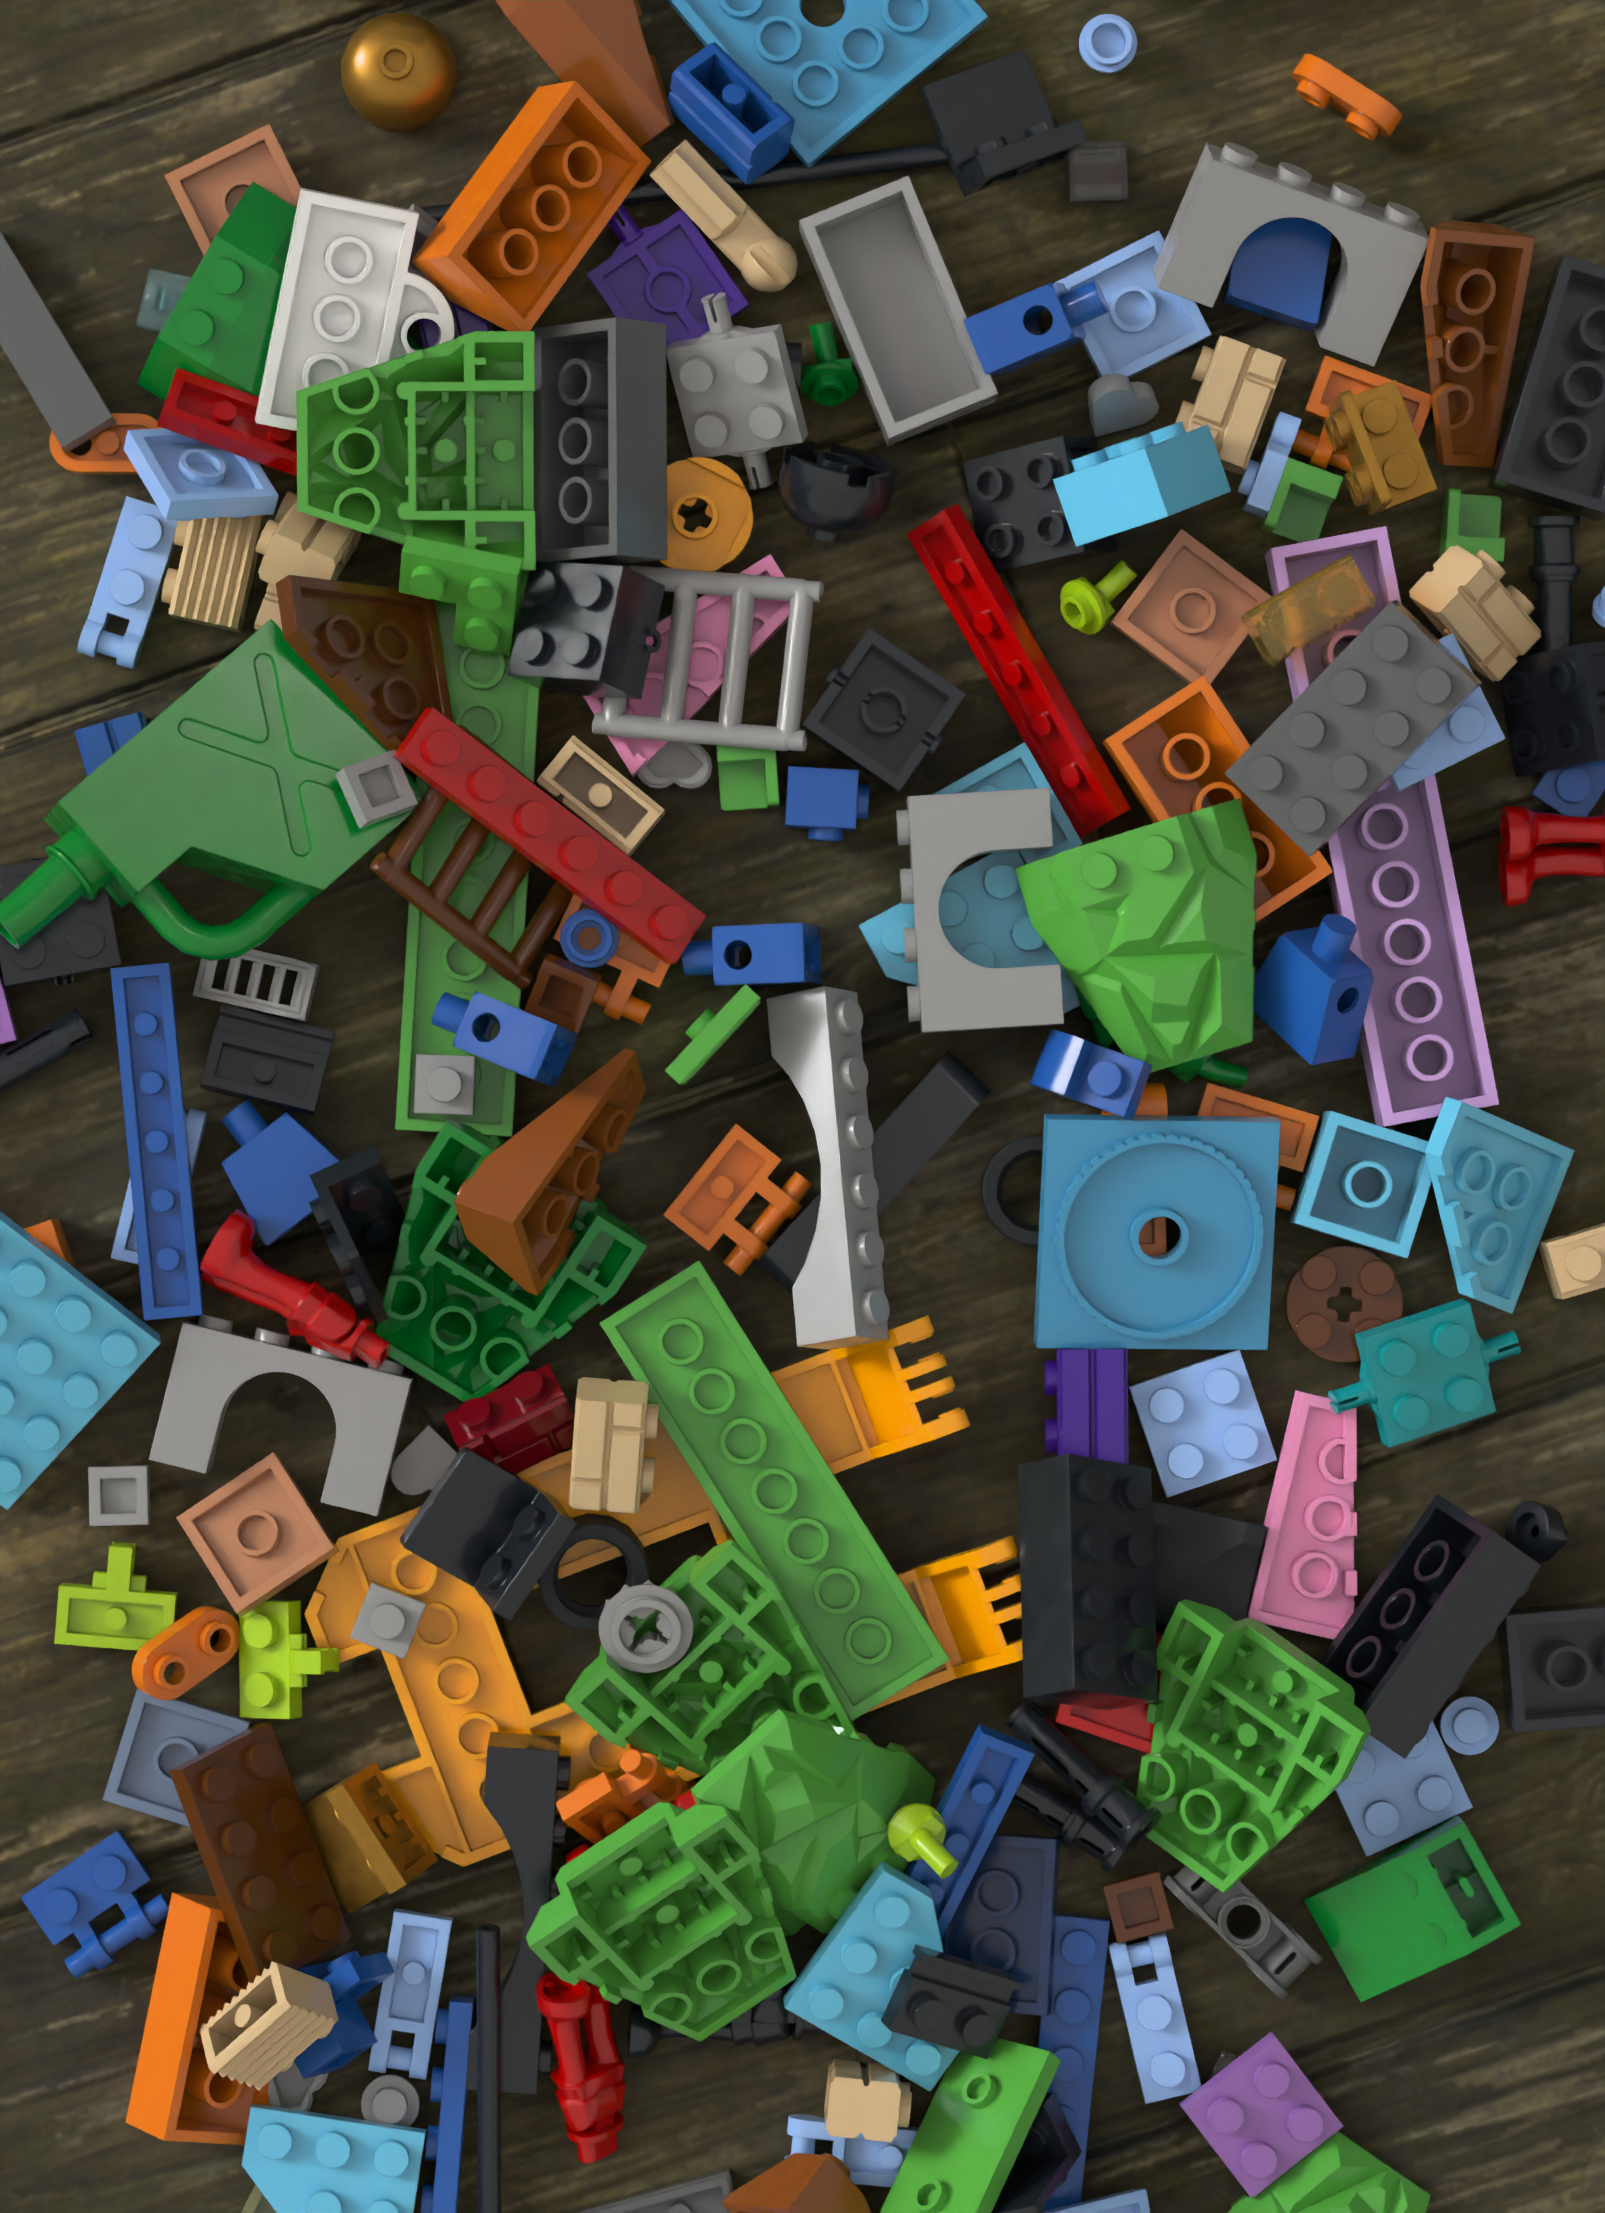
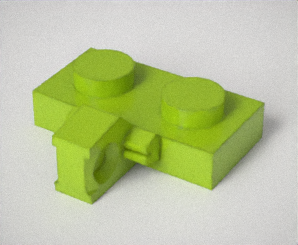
M112 1542V1545H109L107 1572L94 1571L92 1585L61 1583L59 1585L54 1644L138 1651L145 1643L176 1622L178 1592L146 1590L147 1575L134 1574L136 1543Z
M268 1599L243 1617L239 1616L240 1718H301L302 1687H307V1674L321 1675L324 1672H339V1648L307 1647V1634L301 1633V1600Z

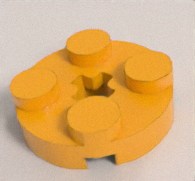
M705 457L687 458V460L676 461L667 465V560H659L657 562L666 568L718 572L721 568L739 557L750 539L753 528L751 498L740 477L721 462ZM697 500L707 504L705 515L712 519L707 528L698 526L694 532H689L684 529L685 519L679 515V510L683 505L692 508Z

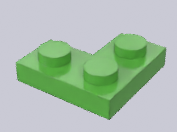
M407 535L401 553L399 592L456 604L453 644L481 651L511 655L516 635L523 559Z

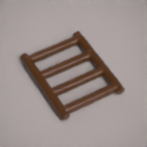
M458 726L466 733H468L471 737H473L475 740H477L479 743H481L483 746H485L487 749H489L492 753H494L496 756H498L500 759L506 762L509 766H511L513 769H515L517 772L523 775L526 779L532 782L528 777H526L522 772H520L516 767H514L510 762H508L504 757H502L498 752H496L480 737L473 734L465 726ZM430 785L387 854L384 852L379 853L372 860L370 869L505 980L510 981L518 989L523 990L533 979V973L529 970V967L572 899L573 893L555 880L512 952L509 953L488 935L533 863L514 849L470 920L450 905L448 900L491 831L472 817L430 886L428 887L406 868L449 800Z

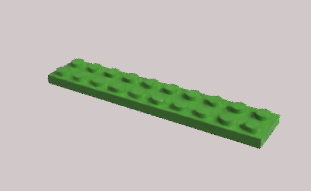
M522 570L516 630L529 570ZM435 600L453 723L457 726H465L534 782L540 689L507 675L511 655L481 651L453 644L456 604ZM418 775L416 776V784L425 794L430 785ZM448 800L411 860V873L428 887L472 816L451 800ZM491 832L448 900V903L470 920L514 848ZM529 870L488 935L509 953L512 952L526 929ZM410 902L408 908L395 1130L440 1132L447 1119L470 1126L483 1135L493 1134L496 1136L513 1137L517 1073L454 1047L453 1042L456 1034L433 1025L432 1017L439 999L445 992L470 1002L473 994L477 991L521 1010L522 990L518 989L510 981L505 980ZM499 1022L495 1023L490 1030V1041L495 1039L499 1033ZM416 1054L476 1056L474 1115L414 1113Z

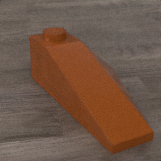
M496 0L506 17L562 82L576 80L640 149L644 148L675 124L655 56L648 52L638 19L642 17L638 0Z
M1448 220L1430 228L1420 288L1438 463L1443 465L1493 468L1535 243V237L1498 224Z
M626 1048L534 1119L487 1156L473 1176L466 1179L458 1190L454 1204L466 1238L528 1293L538 1296L569 1253L577 1236L575 1232L569 1230V1227L582 1200L593 1203L600 1188V1185L595 1181L604 1153H614L618 1150L647 1088L635 1051Z
M794 2153L728 2194L722 2202L730 2213H871L865 2196L849 2179L851 2172L848 2167L837 2157L828 2153H823L822 2155Z

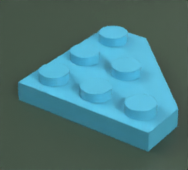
M1018 852L992 853L949 876L940 895L939 918L944 935L951 946L970 962L989 968L1060 965L1063 1014L1078 1007L1080 1003L1074 983L1031 923L1015 868L1025 865ZM901 902L860 924L858 927L886 978L918 986L916 962L905 963L903 928L914 927L913 904H902Z
M1446 1096L1427 1144L1425 1155L1458 1292L1512 1314L1575 1150L1467 1103Z
M881 1861L784 1995V2007L917 2085L931 2091L960 2051L890 2031L881 2022V2018L904 1968L910 1969L915 1955L912 1953L915 1944L943 1952L931 1890L928 1887Z
M252 2103L242 2166L276 2213H414L427 2129Z

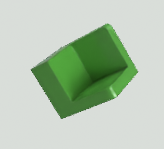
M1288 457L1270 510L1263 518L1259 530L1296 543L1319 539L1330 505L1337 497L1343 477Z
M1449 488L1445 491L1442 497L1439 558L1450 546L1458 545L1473 555L1479 550H1483L1499 565L1503 563L1505 538H1500L1501 498L1498 496L1461 494V489Z
M716 745L721 809L723 811L779 808L776 750Z

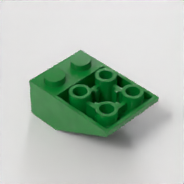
M1457 1815L1429 1828L1303 1899L1360 2002L1464 1957L1521 1925L1465 1822Z

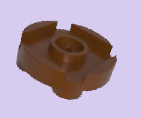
M1332 1246L1324 1248L1306 1259L1294 1272L1286 1288L1284 1307L1287 1322L1301 1344L1313 1354L1323 1359L1339 1363L1361 1361L1355 1334L1401 1319L1403 1297L1401 1287L1395 1278L1392 1268L1372 1252L1352 1246ZM1341 1287L1351 1288V1297L1360 1300L1359 1310L1350 1312L1347 1321H1338L1337 1311L1328 1309L1327 1304L1329 1297L1339 1296Z

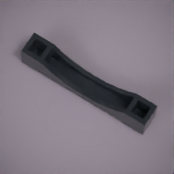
M490 1732L487 1747L484 1805L501 1827L514 1854L523 1888L524 1925L522 1937L511 1966L500 1982L501 2092L537 2095L539 2075L550 2076L553 2040H541L543 2019H546V2017L539 2011L536 1997V1985L539 1979L546 1974V1964L531 1950L526 1936L540 1908L560 1895L555 1881L559 1870L552 1869L554 1848H565L567 1824L563 1822L560 1813L556 1812L558 1790L569 1791L571 1756L560 1755V1736ZM477 2012L472 2017V2026L469 2034L466 2090L477 2091Z

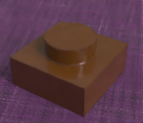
M548 953L524 1011L578 1034L588 1014L602 975Z
M1158 1869L1101 1884L1118 1944L1174 1929Z

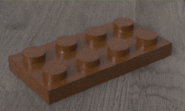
M271 1722L256 1724L169 1770L250 1983H254L256 1975L262 1976L264 1968L269 1969L271 1962L297 1970L351 1939Z

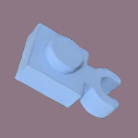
M1279 412L1276 416L1260 462L1250 459L1241 478L1237 492L1247 495L1242 508L1243 511L1263 518L1269 512L1302 419L1283 412Z

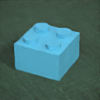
M1182 421L1071 460L1075 472L1053 479L1076 547L1168 517L1231 492L1209 425L1207 424L1186 432Z
M1323 1111L1289 1222L1394 1256L1408 1258L1432 1182L1425 1155L1429 1141L1333 1111Z

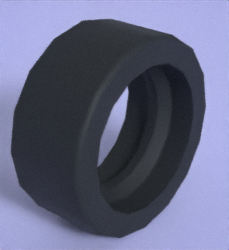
M1026 1136L1006 1143L990 1158L981 1178L980 1199L987 1219L1003 1236L1022 1245L1038 1246L1039 1225H1027L1010 1214L1002 1198V1182L1008 1169L1017 1161L1030 1156L1042 1157L1043 1136Z
M587 1513L572 1517L577 1525L539 1578L538 1585L544 1604L556 1619L577 1630L598 1632L599 1620L605 1603L596 1606L580 1604L569 1598L560 1586L558 1578L559 1562L565 1552L577 1542L589 1539L604 1540L617 1547L625 1558L628 1568L625 1585L629 1587L642 1585L649 1579L650 1573L642 1542L629 1526L608 1515Z

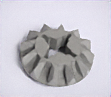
M649 1579L642 1585L629 1587L624 1584L619 1593L610 1600H606L599 1620V1638L606 1654L619 1666L634 1672L652 1673L674 1665L686 1653L693 1637V1620L688 1603H684L672 1587L666 1589L654 1585ZM655 1610H658L656 1627L662 1634L647 1631L634 1642L636 1623L630 1619V1616L632 1618L636 1616L640 1619H645L650 1613L653 1614Z

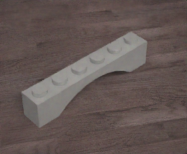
M822 986L767 998L771 1055L789 1075L806 1105L815 1130L821 1163V1200L816 1231L806 1262L792 1287L797 1347L833 1350L889 1340L887 1321L890 1308L884 1291L882 1269L884 1245L879 1236L877 1214L879 1188L874 1178L871 1146L874 1140V1132L868 1115L866 1087L869 1077L863 1060L861 1038L863 1014L858 1004V994L853 991Z

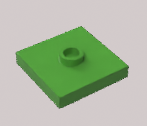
M745 984L717 1015L708 1007L685 1032L692 1039V1042L665 1069V1072L679 1085H686L758 1008L761 1003L760 997Z

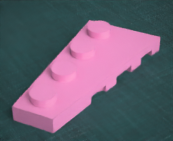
M771 554L739 573L784 577ZM704 594L697 599L684 719L691 720L722 688L732 597ZM755 599L749 660L788 621L790 601ZM672 615L657 623L656 630L659 631L662 639L661 647L658 652L651 653L641 700L627 699L626 714L660 717ZM653 637L646 638L647 645L652 646ZM583 696L594 715L595 713H602L604 697ZM607 735L633 778L669 742Z
M1295 1390L1265 1516L1264 1526H1266V1531L1252 1584L1246 1618L1261 1621L1263 1624L1334 1640L1353 1614L1354 1596L1357 1595V1571L1354 1570V1536H1357V1512H1354V1482L1357 1480V1407L1336 1415L1330 1405L1332 1400L1329 1398Z

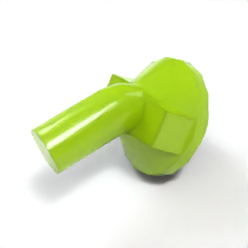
M1120 560L1095 586L1084 577L1070 580L1062 587L1060 594V609L1065 621L1082 633L1088 635L1096 634L1111 621L1116 612L1110 603L1138 576L1137 573L1124 560Z
M913 1803L902 1807L893 1815L888 1825L887 1836L890 1846L897 1855L909 1862L923 1859L941 1879L951 1875L957 1868L958 1861L942 1845L946 1828L943 1818L935 1808L928 1804Z

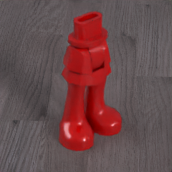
M1523 806L1502 807L1500 812L1501 841L1498 843L1500 891L1505 907L1521 906L1527 903L1534 881L1542 877L1551 875L1605 877V808L1601 816L1583 817L1534 812ZM1572 842H1577V843H1597V844H1599V845H1594V846H1552V845H1543V844L1572 843Z
M239 1209L234 1211L221 1226L205 1253L200 1266V1270L203 1271L201 1279L220 1292L232 1294L281 1314L287 1319L290 1335L305 1337L308 1344L348 1361H353L356 1357H359L375 1369H379L390 1353V1343L373 1332L374 1321L368 1317L360 1320L350 1304L345 1302L335 1292L329 1293L317 1281H314L312 1284L282 1273L264 1263L254 1254L256 1250L254 1220Z
M549 1972L539 1979L536 1985L538 2009L547 2019L558 2058V2068L553 2070L550 2076L557 2086L555 2095L565 2118L568 2139L577 2145L578 2160L582 2163H594L618 2149L617 2133L624 2126V2116L620 2111L623 2108L626 2082L623 2080L625 2063L619 2056L613 2033L610 2001L602 1998L599 1987L581 1979L574 1986L561 1980L554 1972ZM580 2018L584 2029L586 2053H583L579 2027Z

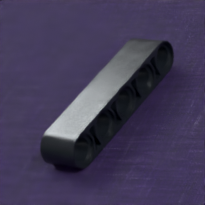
M949 1051L874 1132L871 1148L874 1178L879 1188L878 1216L992 1091ZM821 1191L756 1262L792 1296V1287L806 1262L816 1231Z

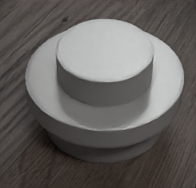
M385 2074L373 2079L365 2088L361 2098V2111L364 2119L374 2122L409 2127L415 2121L420 2107V2099L415 2086L405 2077L396 2074Z

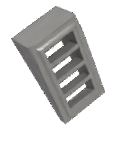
M252 949L238 958L230 959L224 988L219 990L212 988L218 960L209 961L201 958L193 996L304 1022L308 1021L320 965ZM242 960L253 962L246 995L235 993ZM265 965L275 967L268 1001L257 998ZM287 970L298 972L290 1006L279 1004Z

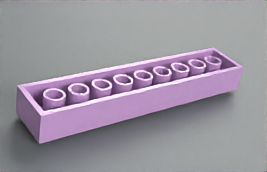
M1386 526L1275 547L1265 554L1293 702L1391 601L1398 600L1401 603ZM1435 774L1399 792L1396 791L1389 778L1322 847L1323 857L1333 870L1327 877L1334 913L1348 918L1356 925L1357 931L1349 949L1372 969L1374 977L1359 1041L1375 1123L1381 1127L1437 1117L1446 1096L1476 1108L1499 1104Z

